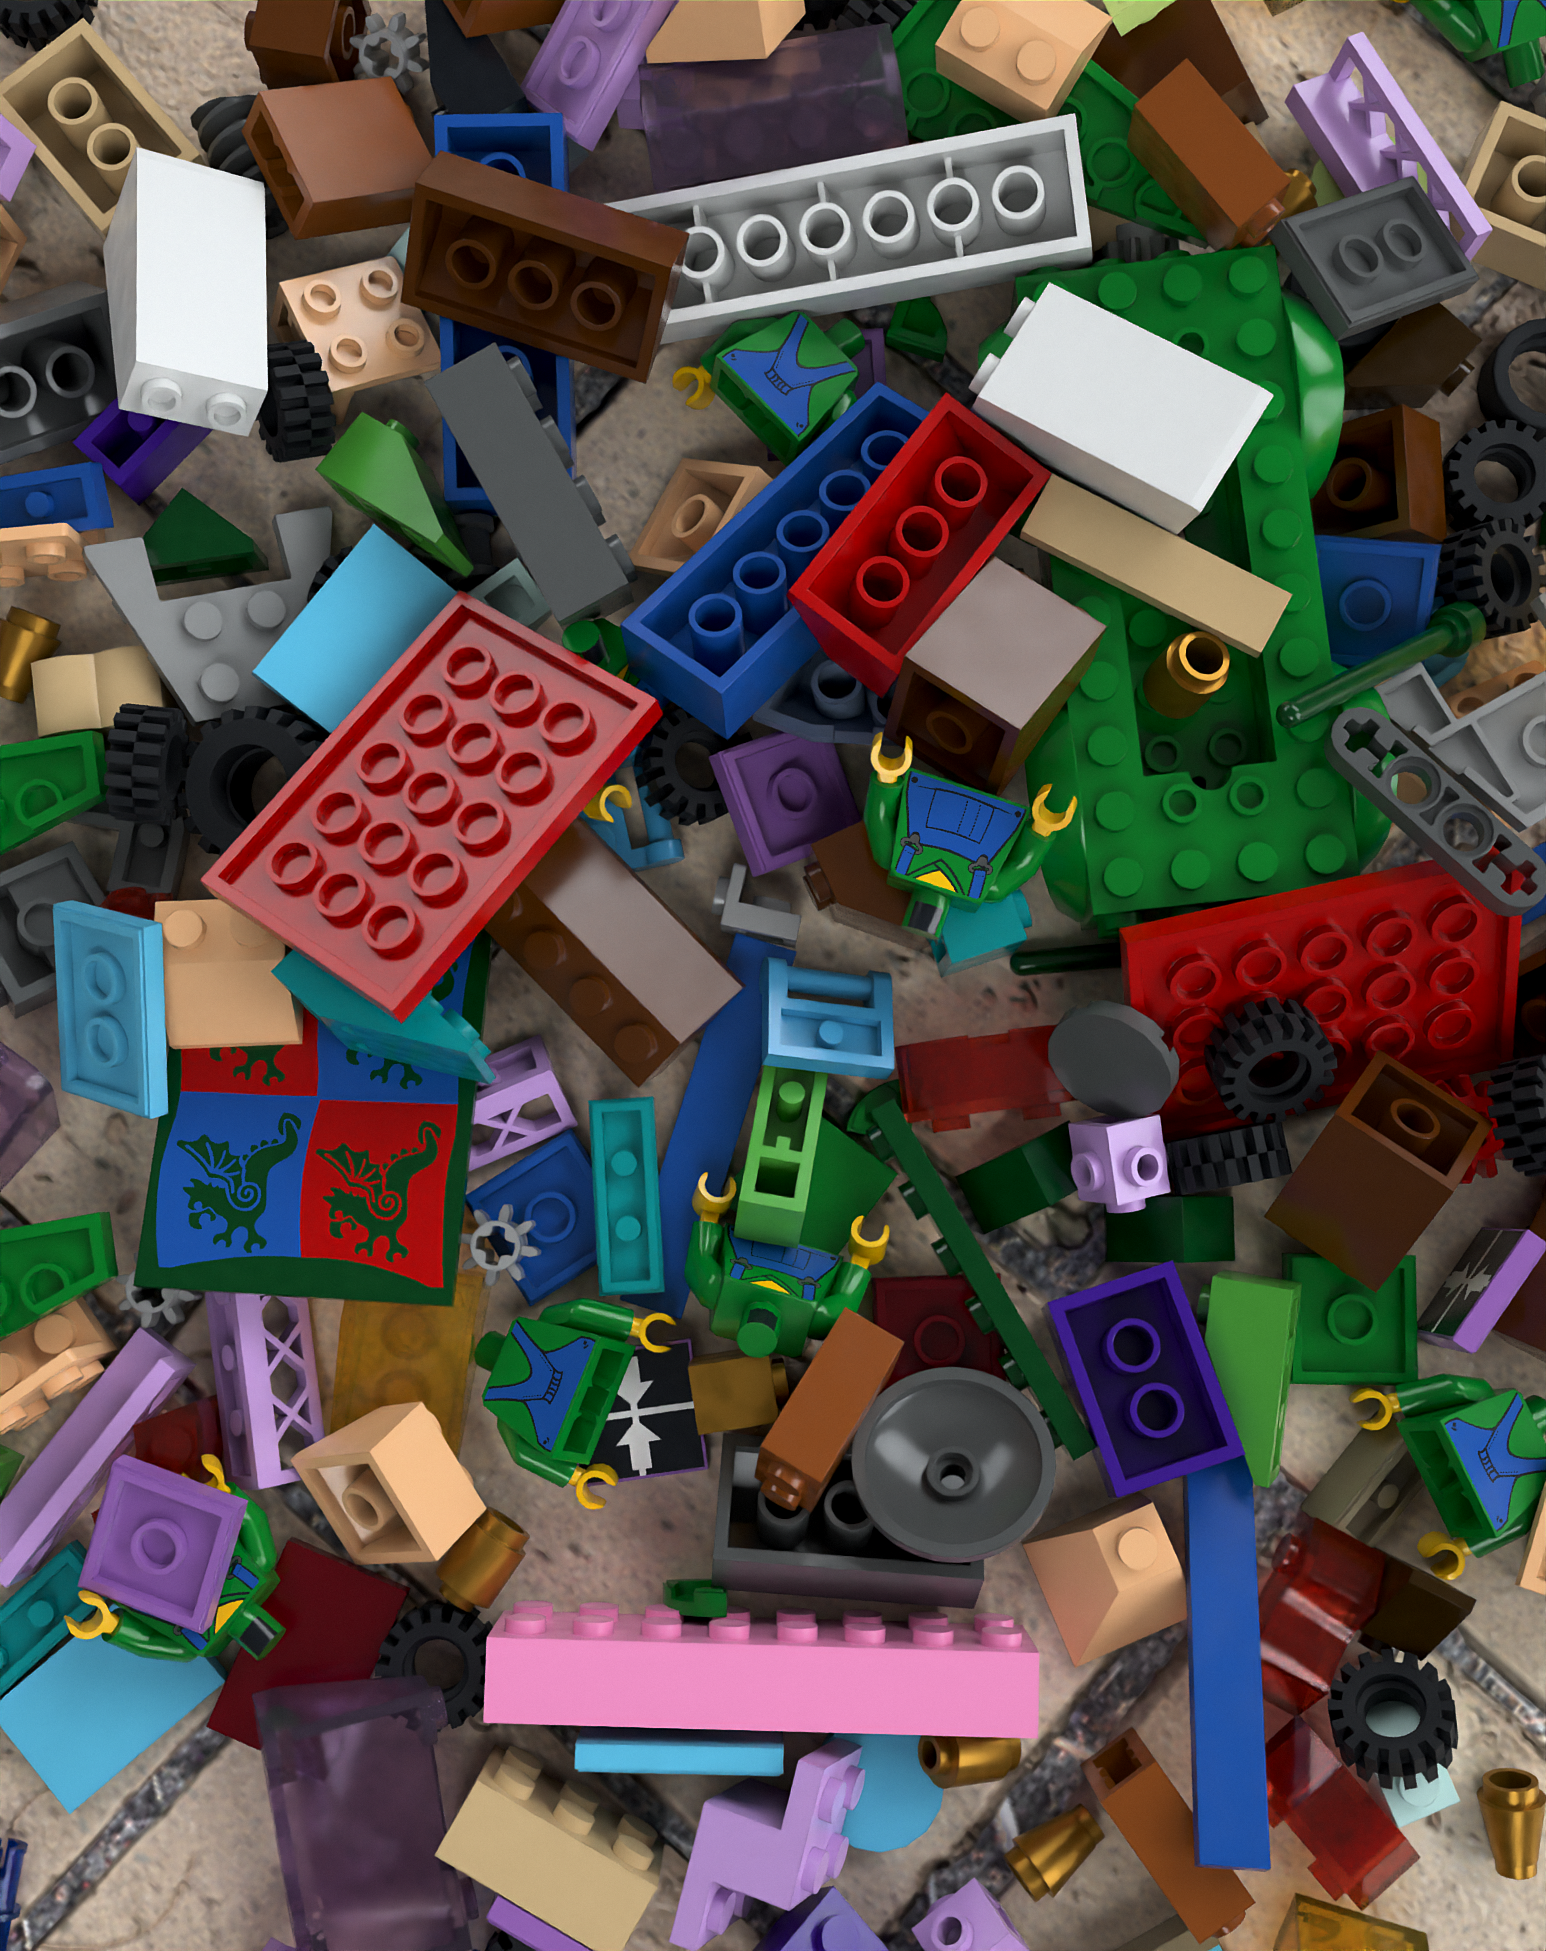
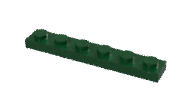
M894 1098L870 1111L868 1115L874 1125L865 1130L869 1141L883 1164L894 1159L907 1182L897 1188L914 1218L918 1221L928 1216L940 1239L930 1245L948 1276L952 1278L961 1273L973 1296L965 1300L964 1304L983 1336L993 1330L1007 1352L997 1358V1361L1010 1384L1020 1392L1026 1388L1029 1390L1040 1409L1039 1413L1050 1431L1054 1449L1061 1446L1063 1451L1073 1461L1095 1449L1096 1445Z

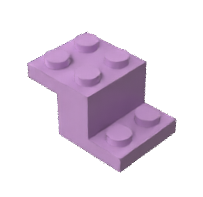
M836 1738L798 1760L790 1792L749 1777L704 1802L669 1940L670 1943L690 1951H696L718 1934L722 1935L740 1917L745 1918L755 1898L790 1911L811 1894H817L821 1886L830 1880V1877L834 1879L838 1877L845 1862L849 1844L848 1837L841 1835L847 1809L852 1811L856 1807L865 1781V1770L858 1767L863 1746Z

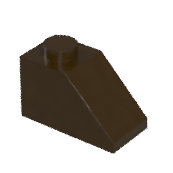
M1440 302L1402 316L1344 378L1343 410L1388 409L1401 404L1410 408H1423L1438 390L1449 397L1475 369L1467 359L1483 340Z
M1374 1547L1343 1615V1619L1361 1631L1357 1642L1382 1656L1381 1649H1393L1395 1660L1399 1651L1404 1653L1406 1651L1417 1655V1659L1422 1661L1472 1612L1477 1600L1436 1576Z

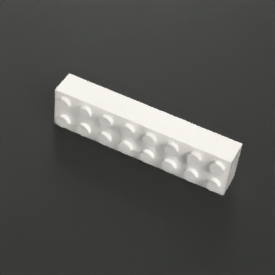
M1075 113L604 204L690 233L677 292L660 345L722 334L733 322L738 320L772 316L781 319L794 311L803 312L810 318L1015 281V277L1025 276L1029 271L1039 267L1055 266L1061 268L1062 271L1087 268L1093 264L1092 242Z

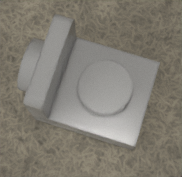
M734 863L731 878L719 876L711 913L722 916L720 925L723 933L732 935L739 933L764 942L791 948L796 947L801 915L790 913V903L764 896H754L752 905L742 903L747 879V865Z

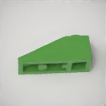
M361 412L315 470L348 505L467 578L474 569V566L448 505L444 501V496L433 470L415 451L420 445L419 440L406 427L394 419H390L385 425L368 414Z
M764 1065L733 1237L798 1249L806 1211L828 1073Z
M1224 1269L1212 1276L1211 1284H1203L1199 1295L1197 1319L1198 1322L1207 1323L1204 1342L1244 1448V1456L1254 1484L1269 1488L1280 1471L1302 1282Z

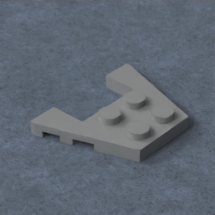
M330 506L276 514L274 516L272 525L286 573V580L167 601L159 600L143 537L83 546L82 555L85 564L93 576H97L111 597L112 605L125 624L128 623L148 653L147 658L193 727L205 725L208 721L222 722L221 713L230 709L245 711L246 706H261L276 710L292 708V706L251 674L308 604V592L315 574L320 570L323 562L330 557L332 511Z
M1546 592L1536 597L1530 603V606L1546 630ZM1421 662L1375 687L1381 696L1390 722L1518 833L1546 818V670L1460 719L1455 718Z

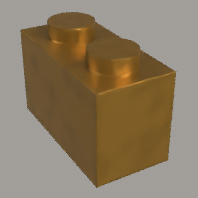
M741 1349L694 1356L688 1365L698 1435L775 1423L779 1416L778 1405L786 1404L790 1398L783 1357L771 1359L769 1354L766 1357L756 1358L745 1354Z

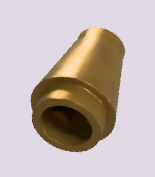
M12 605L7 618H0V697L20 704L25 703L28 693H31L33 689L31 663L53 657L62 643L56 639L61 624Z
M1514 1768L1490 1770L1482 1777L1483 1786L1477 1790V1798L1492 1855L1495 1859V1869L1498 1874L1510 1879L1524 1880L1532 1878L1537 1874L1546 1795L1539 1789L1537 1777L1527 1771Z
M1079 1803L1072 1810H1067L1013 1838L1014 1847L1005 1853L1003 1858L1027 1894L1034 1902H1038L1047 1893L1054 1898L1096 1848L1095 1845L1105 1838V1835L1089 1811Z

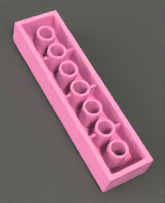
M526 1600L515 1602L513 1610L503 1611L488 1634L486 1641L483 1723L1038 1739L1039 1651L1024 1626L1014 1625V1617L1005 1614L981 1613L974 1615V1623H948V1615L944 1613L918 1611L909 1613L908 1622L882 1621V1613L873 1610H846L843 1612L842 1620L816 1619V1611L812 1609L782 1608L777 1610V1618L750 1617L749 1608L728 1606L727 1617H697L680 1615L679 1610L669 1608L664 1604L646 1606L645 1614L619 1613V1605L607 1602L580 1604L579 1612H553V1603Z

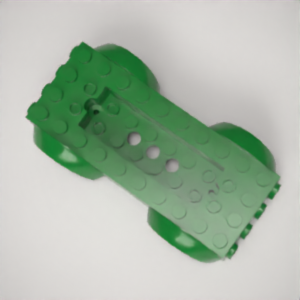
M1239 243L1232 250L1226 251L1224 248H1220L1217 252L1190 255L1185 250H1172L1161 253L1153 260L1126 263L1125 260L1120 258H1108L1097 261L1085 269L1062 271L1059 267L1045 266L1033 269L1025 276L1015 277L1010 316L979 344L978 370L989 353L999 359L1005 354L1013 338L1003 332L1023 299L1027 297L1037 303L1047 285L1051 283L1264 388L1274 395L1205 507L1183 529L1186 541L1292 594L1259 657L1255 658L1223 642L1227 647L1230 657L1229 673L1225 683L1191 716L1181 719L1169 718L1157 712L1147 701L1143 691L1145 672L1176 637L1185 633L1202 630L1174 616L1165 614L1147 602L1037 547L1042 586L1070 604L1082 608L1091 617L1107 626L1091 666L1024 761L1031 818H1033L1032 806L1038 791L1046 784H1053L1044 800L1046 809L1052 813L1066 811L1073 796L1077 799L1076 810L1071 822L1065 828L1056 831V839L1041 864L1042 874L1056 909L1076 922H1080L1081 931L1097 929L1098 939L1120 938V928L1359 876L1378 855L1388 837L1392 821L1331 766L1326 759L1323 746L1325 736L1338 716L1348 709L1357 707L1373 709L1390 721L1380 694L1372 687L1294 728L1282 727L1276 719V710L1281 703L1348 670L1331 661L1310 500L1314 498L1325 481L1336 455L1343 423L1345 391L1343 361L1338 341H1335L1331 331L1327 328L1308 298L1298 292L1280 286L1275 245L1243 248ZM1029 455L1031 458H1033L1036 462H1038L1040 465H1042L1044 468H1046V469H1047L1049 472H1051L1052 474H1055V475H1057V476H1059V477H1061V478H1063V479H1065V480L1071 482V481L1068 480L1067 478L1063 477L1062 475H1060L1059 473H1057V472L1054 471L1053 469L1049 468L1048 466H1046V465L1043 464L1042 462L1038 461L1037 459H1035L1034 457H1032L1031 455ZM1048 481L1009 533L1031 546L1034 545L1020 538L1021 530ZM1361 731L1355 736L1350 735L1345 746L1348 750L1355 753L1362 747L1366 749L1371 738L1367 733ZM1388 752L1371 772L1379 778L1383 770L1395 757ZM1398 773L1392 777L1391 787L1396 796Z

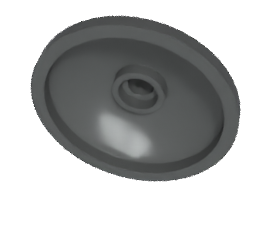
M943 1367L909 1375L888 1387L876 1398L855 1434L851 1464L853 1483L860 1504L867 1517L886 1538L902 1549L923 1558L941 1562L963 1563L978 1561L1000 1554L1020 1542L1033 1530L1046 1511L1052 1496L1056 1472V1455L1053 1440L1045 1420L1032 1402L1018 1389L1004 1380L982 1371L961 1367ZM955 1475L963 1479L965 1483L958 1489H949L941 1481L947 1476Z

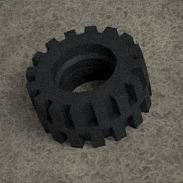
M1507 419L1497 427L1496 421L1492 420L1484 422L1478 429L1474 427L1468 431L1443 458L1442 467L1446 515L1450 513L1454 518L1449 524L1452 529L1458 531L1463 526L1468 528L1503 518L1512 519V524L1520 523L1527 529L1546 511V438L1539 442L1534 440L1532 437L1536 429L1526 425L1522 431L1516 430L1517 421ZM1485 460L1498 462L1510 470L1518 486V496L1513 502H1495L1482 493L1474 477V468L1479 462Z

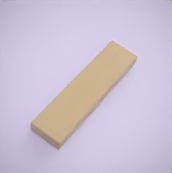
M1055 474L1051 475L1020 534V538L1204 632L1217 636L1221 641L1255 658H1258L1292 596L1291 593Z

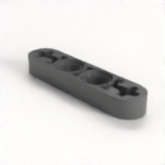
M1364 707L1348 709L1338 716L1326 734L1323 746L1326 759L1331 766L1486 908L1497 915L1507 917L1518 916L1530 910L1546 895V864L1541 857L1388 719L1377 711ZM1361 731L1367 733L1371 740L1366 749L1362 747L1355 753L1347 749L1345 744L1350 735L1355 736ZM1388 752L1391 753L1395 759L1390 761L1379 778H1377L1371 771L1378 762L1383 760ZM1402 772L1413 773L1420 777L1426 786V800L1418 804H1408L1399 800L1391 787L1392 777ZM1457 818L1472 824L1479 838L1476 849L1464 852L1451 847L1444 838V823L1450 819ZM1494 846L1500 853L1480 871L1474 864L1479 862ZM1517 870L1526 879L1520 886L1521 890L1519 889L1509 895L1500 885L1505 881V875H1509Z

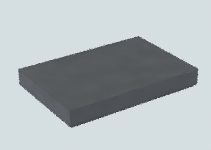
M1413 175L1281 219L1268 234L1321 319L1331 331L1335 341L1463 294L1480 279Z

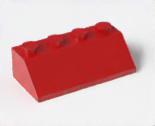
M946 392L793 584L786 596L827 656L871 691L883 698L899 677L903 659L907 652L980 572L1030 507L1052 473Z

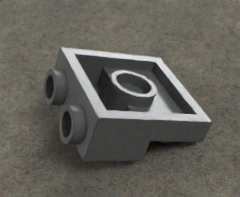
M73 841L0 873V1008L7 1005L15 1019L57 1000L53 904L74 900L113 910Z

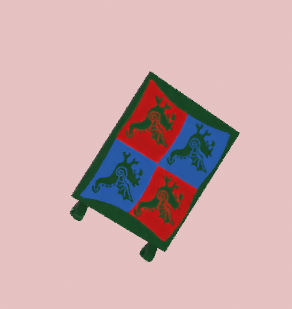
M484 928L434 985L430 994L445 1009L440 1014L441 1016L449 1008H452L479 1033V1039L482 1042L494 938ZM305 1007L303 1010L302 1044L173 1049L169 1046L167 1059L168 1114L159 1116L133 1286L137 1288L454 1308L478 1081L350 1050Z

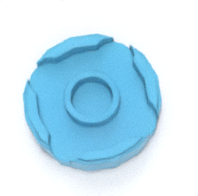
M828 1733L821 1747L836 1738L863 1746L858 1767L865 1770L862 1793L854 1810L847 1809L841 1835L848 1837L849 1844L854 1848L879 1853L903 1848L927 1832L941 1808L944 1789L936 1786L920 1765L918 1743L922 1735Z

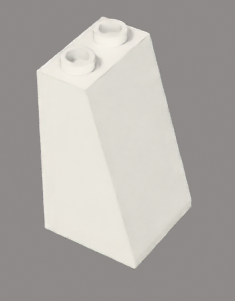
M136 147L103 245L119 409L248 437L268 392L264 183Z
M1051 283L1047 285L1037 303L1027 297L1023 299L1003 332L1013 338L1010 346L1001 359L989 353L968 388L978 394L970 411L1018 448L1077 486L1174 535H1177L1201 513L1274 396L1264 388Z

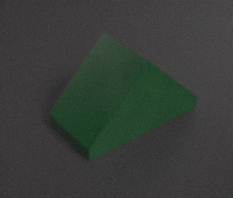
M181 488L143 536L156 586L269 570L268 558L252 538L184 488Z
M1070 1120L955 1176L983 1234L1045 1209L1078 1190L1071 1173L1073 1155L1068 1124L1071 1123Z
M1233 1196L1145 1198L1146 1207L1144 1209L1127 1213L1107 1212L1106 1204H1104L1106 1262L1166 1263L1173 1260L1174 1263L1235 1261Z

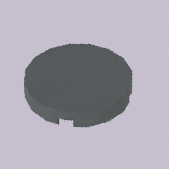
M1107 1000L1090 1001L1087 1007L1078 1009L1075 1006L1065 1012L1048 1040V1060L1057 1080L1075 1099L1096 1112L1117 1118H1143L1162 1108L1179 1080V1058L1174 1046L1169 1052L1167 1045L1161 1040L1164 1034L1163 1030L1152 1019L1130 1006Z

